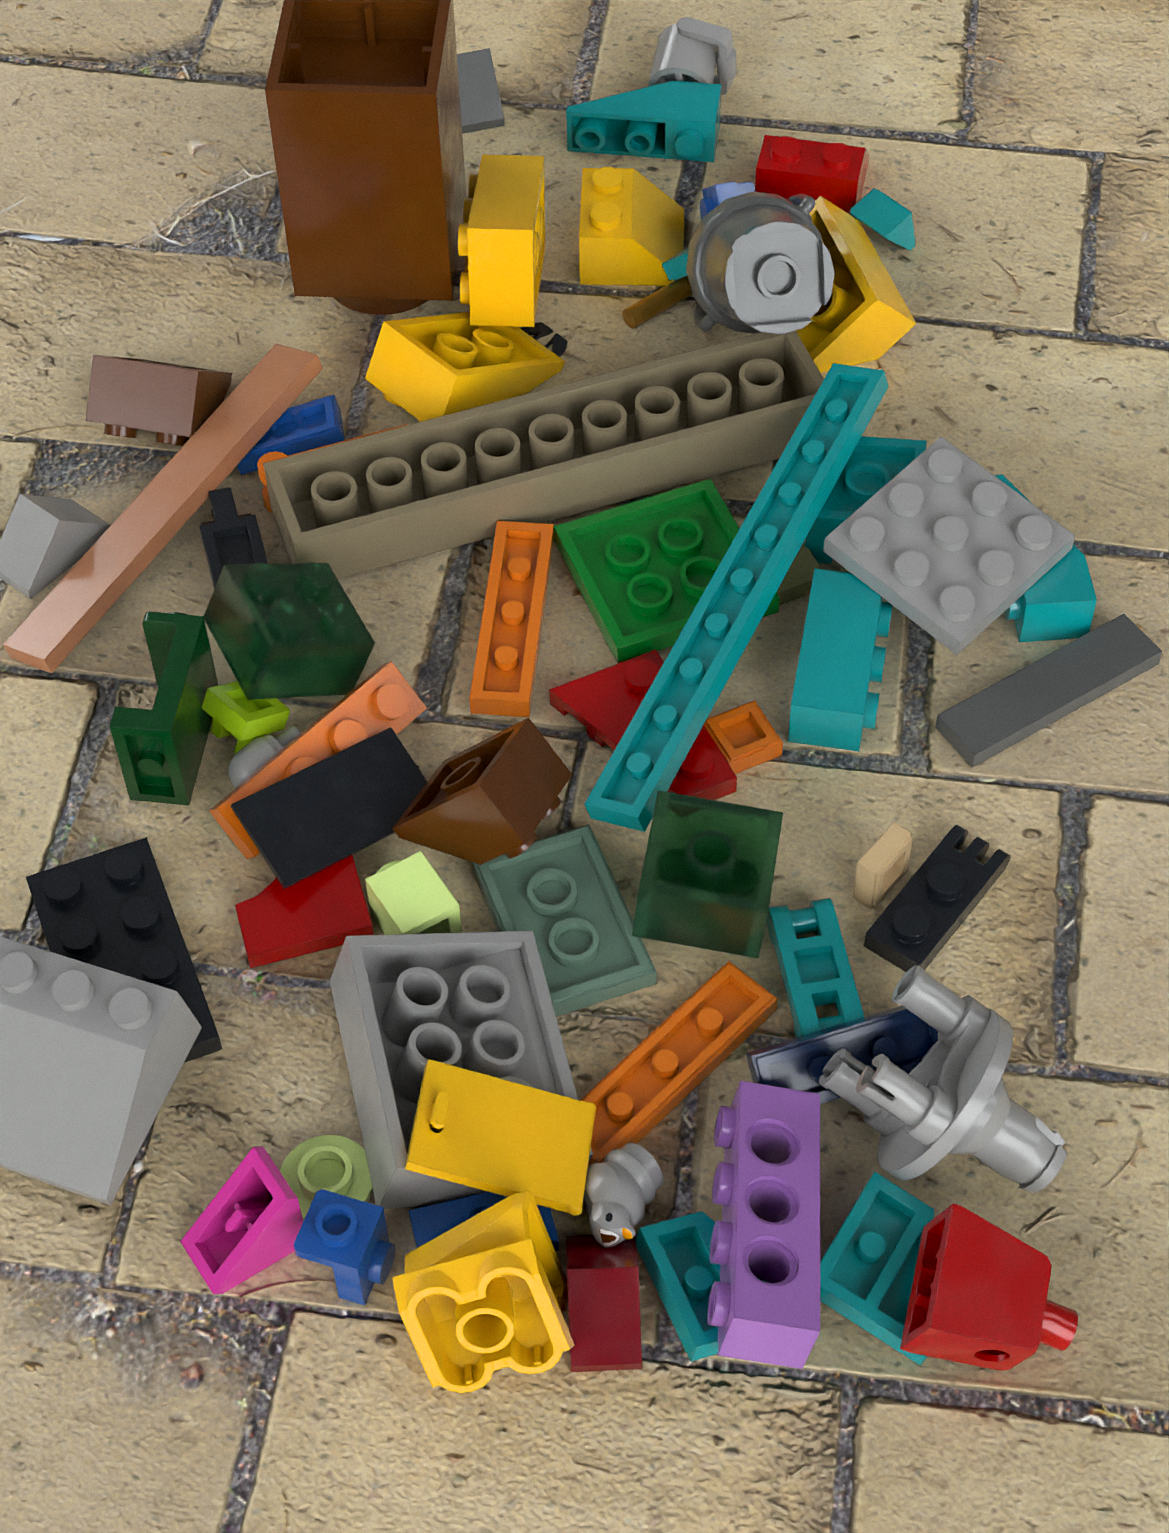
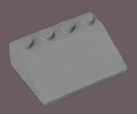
M533 931L346 936L330 978V985L376 1205L384 1209L424 1207L488 1192L405 1170L424 1069L428 1059L578 1100ZM430 1128L433 1132L439 1133L437 1129ZM590 1148L589 1161L591 1160V1158H592V1156H593V1153H592V1149H591V1148Z
M0 936V1167L111 1206L202 1028L179 993L172 989Z

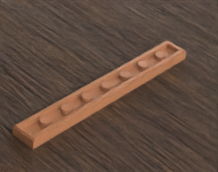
M275 344L5 641L3 646L10 658L53 673L208 499V491L216 490L320 373L323 367L317 354Z

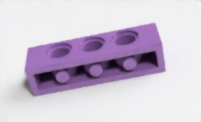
M740 1081L731 1106H720L715 1124L714 1145L724 1148V1162H719L716 1167L712 1187L713 1204L722 1205V1221L717 1220L714 1225L710 1245V1262L721 1265L720 1282L715 1281L713 1283L710 1293L708 1324L718 1326L717 1356L802 1369L820 1333V1094ZM757 1277L762 1278V1279L766 1280L767 1282L761 1281V1280L758 1279Z

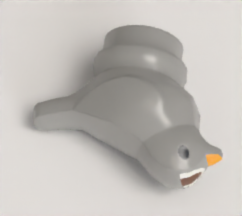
M627 1143L621 1149H613L605 1156L603 1163L591 1164L587 1169L583 1205L589 1215V1227L596 1242L604 1248L613 1247L635 1236L636 1233L633 1227L643 1219L645 1205L655 1198L656 1190L663 1185V1173L657 1161L646 1149L638 1144Z

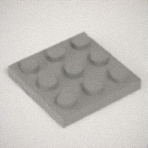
M940 437L825 537L823 552L958 655L1072 549L1075 535L950 442Z

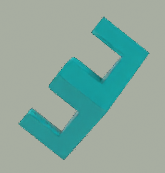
M861 436L805 539V547L810 550L818 564H830L833 561L829 555L823 552L825 537L927 448V440Z

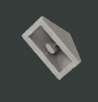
M19 494L0 539V579L32 599L81 559L111 525L72 499Z

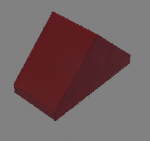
M593 1235L566 1236L569 1332L575 1345L570 1349L571 1372L642 1369L639 1265L635 1236L609 1248L600 1246Z

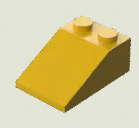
M470 312L383 321L365 379L383 392L385 400L402 407L417 418L419 422L527 394L562 371L565 361L518 327L470 325Z

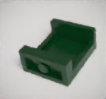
M146 612L142 625L158 686L152 710L115 706L109 727L130 800L189 806L213 717L201 707L207 689L218 686L204 616L187 615L180 612Z

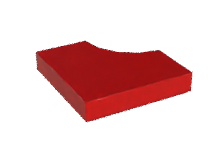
M353 855L285 890L276 877L257 896L235 905L250 968L342 946L346 936L374 935Z

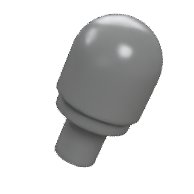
M291 726L277 738L266 734L262 738H255L232 757L228 769L229 778L235 788L238 787L301 732L296 727Z

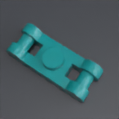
M831 898L810 901V907L789 910L787 905L767 907L768 932L770 940L775 947L794 1021L795 1037L797 1038L863 1018L862 1006ZM814 932L815 937L797 939L796 937L798 934ZM836 1004L838 1015L824 1018L817 1017L815 1006Z

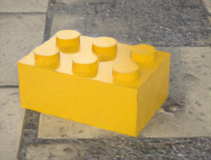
M482 154L478 174L469 175L468 198L464 199L463 223L459 224L458 254L459 256H465V272H461L460 303L470 305V325L534 327L546 252L545 156Z

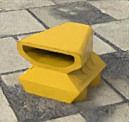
M530 1190L510 1195L405 1254L404 1274L392 1277L399 1314L432 1387L441 1386L448 1391L458 1393L473 1392L482 1388L491 1379L494 1370L510 1367L517 1372L525 1374L542 1373L551 1369L560 1360L563 1351L570 1350L575 1346L561 1313L565 1310L568 1300L567 1279Z

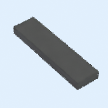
M1122 614L938 714L935 728L973 768L1157 666L1160 662L1162 650L1125 614Z

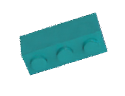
M814 568L791 701L788 742L859 752L863 728L875 729L880 693L868 692L870 681L882 683L886 647L875 646L877 636L888 638L893 605L882 601V597L852 573Z

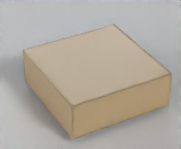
M893 822L857 862L853 892L855 900L869 909L873 906L876 907L908 871L913 840L912 832Z

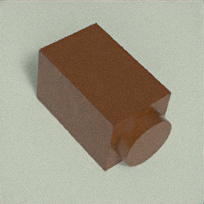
M284 0L267 77L265 95L295 296L333 297L337 302L349 309L374 315L405 312L424 304L428 300L452 301L459 255L458 229L459 224L463 223L464 199L466 198L453 0Z

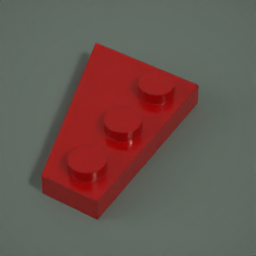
M655 649L549 689L550 705L563 716L570 713L587 727V735L601 747L609 745L615 750L664 661ZM704 725L664 796V799L681 813L736 792L737 776Z

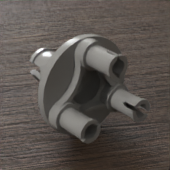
M919 965L913 966L898 982L892 995V1001L904 1006L936 1029L939 1040L909 1074L893 1064L884 1054H879L872 1060V1065L877 1067L875 1072L871 1067L864 1065L854 1058L849 1051L842 1048L831 1057L822 1071L824 1074L819 1078V1084L826 1089H830L865 1114L864 1122L881 1133L877 1152L879 1165L899 1180H910L924 1174L947 1154H971L1002 1177L1018 1183V1188L1032 1193L1044 1189L1054 1179L1064 1164L1067 1152L1062 1146L1065 1140L1057 1131H1051L1039 1118L1009 1098L1002 1075L1012 1048L1013 1030L1011 1024L970 995L963 998L959 997L927 974Z

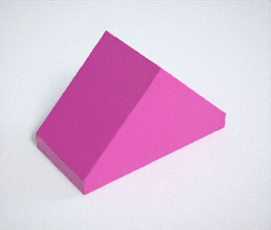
M263 1146L253 1147L180 1241L213 1295L229 1291L295 1251L293 1244L303 1223L299 1201Z

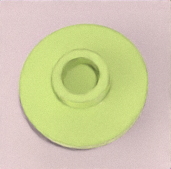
M321 1135L300 1143L287 1155L280 1169L281 1174L298 1198L303 1221L316 1192L321 1189L367 1203L373 1193L365 1150L355 1141L343 1136Z

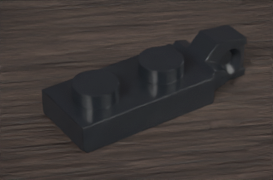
M231 487L208 491L212 505L213 520L202 522L199 527L222 625L227 626L280 615L278 599L256 515L251 513L237 514Z

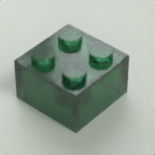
M328 563L224 564L204 614V620L247 700L347 695L355 688L375 645V641Z
M658 790L638 890L632 936L759 958L769 911L783 812Z

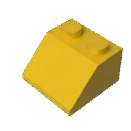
M582 168L579 222L580 285L666 286L673 282V279L669 280L662 263L684 250V208L634 168Z

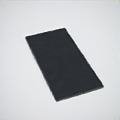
M390 727L233 803L231 808L285 890L394 834L395 832L392 828L425 786L427 780Z

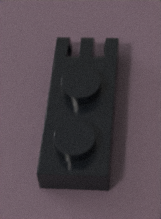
M956 824L866 932L864 947L905 972L915 965H919L925 970L1004 872L1011 855L998 849L986 864L981 863L989 848V842L976 837L968 848L962 852L959 849L967 838L968 830Z

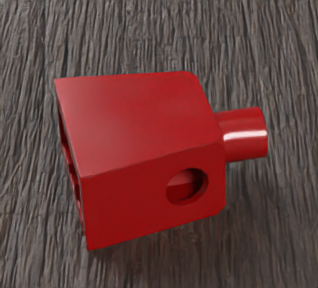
M953 1203L923 1226L900 1349L909 1353L999 1371L1010 1370L1035 1354L1040 1343L1060 1351L1067 1349L1077 1330L1078 1314L1071 1308L1047 1299L1052 1264L1047 1255L968 1209Z

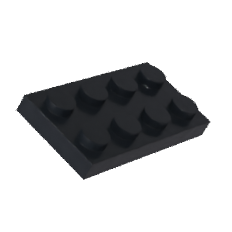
M147 837L26 876L50 952L177 991L202 1027L185 1062L222 1050L216 1026Z

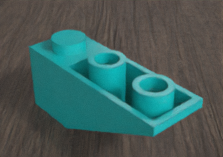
M669 81L568 106L566 110L567 151L714 162L720 129L722 84Z
M1003 474L994 475L1027 499ZM1073 544L1072 549L1003 612L1006 620H1014L1019 643L1075 639L1090 632L1097 598L1085 555Z

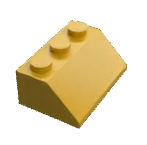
M820 196L815 201V207L809 215L812 218L813 224L821 233L822 242L831 255L835 272L832 295L826 306L821 305L818 312L810 318L813 321L804 328L796 330L819 372L822 373L829 371L833 363L852 366L879 359L917 323L859 220Z

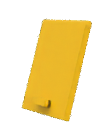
M428 1059L424 1069L405 1170L506 1197L530 1190L537 1205L563 1211L574 1216L580 1215L582 1212L596 1105L591 1102L580 1101ZM430 1128L437 1129L439 1133L433 1132Z

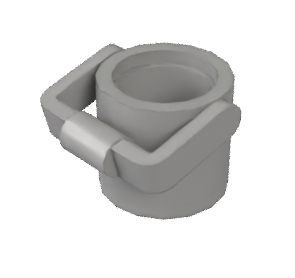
M689 17L681 18L677 24L666 27L659 34L648 87L669 81L722 84L721 95H725L737 74L736 50L733 47L732 33L727 28ZM716 64H717V75H715Z

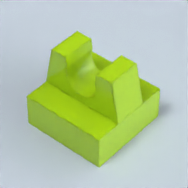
M252 677L208 688L201 707L213 717L211 733L218 739L230 735L237 738L234 749L235 754L257 737L262 738L266 734L270 735L271 733L284 730L291 711Z

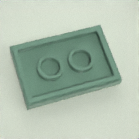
M589 824L537 840L526 851L511 859H508L503 854L482 865L472 862L473 874L497 931H533L556 1017L657 984L656 969Z

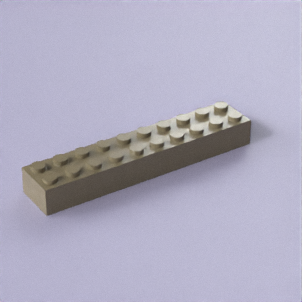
M796 331L786 334L759 332L263 463L270 507L301 589L494 537L497 521L545 523L779 459L824 378Z

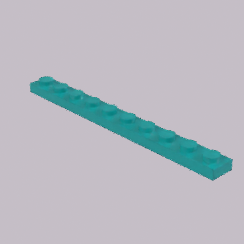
M832 364L585 801L584 805L591 819L642 832L646 831L889 386L884 370Z

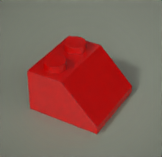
M765 135L756 166L755 192L777 194L785 199L797 194H806L814 198L815 201L822 196L851 215V208L861 199L869 164V153L864 147L849 146L843 143H825L796 139L790 136Z

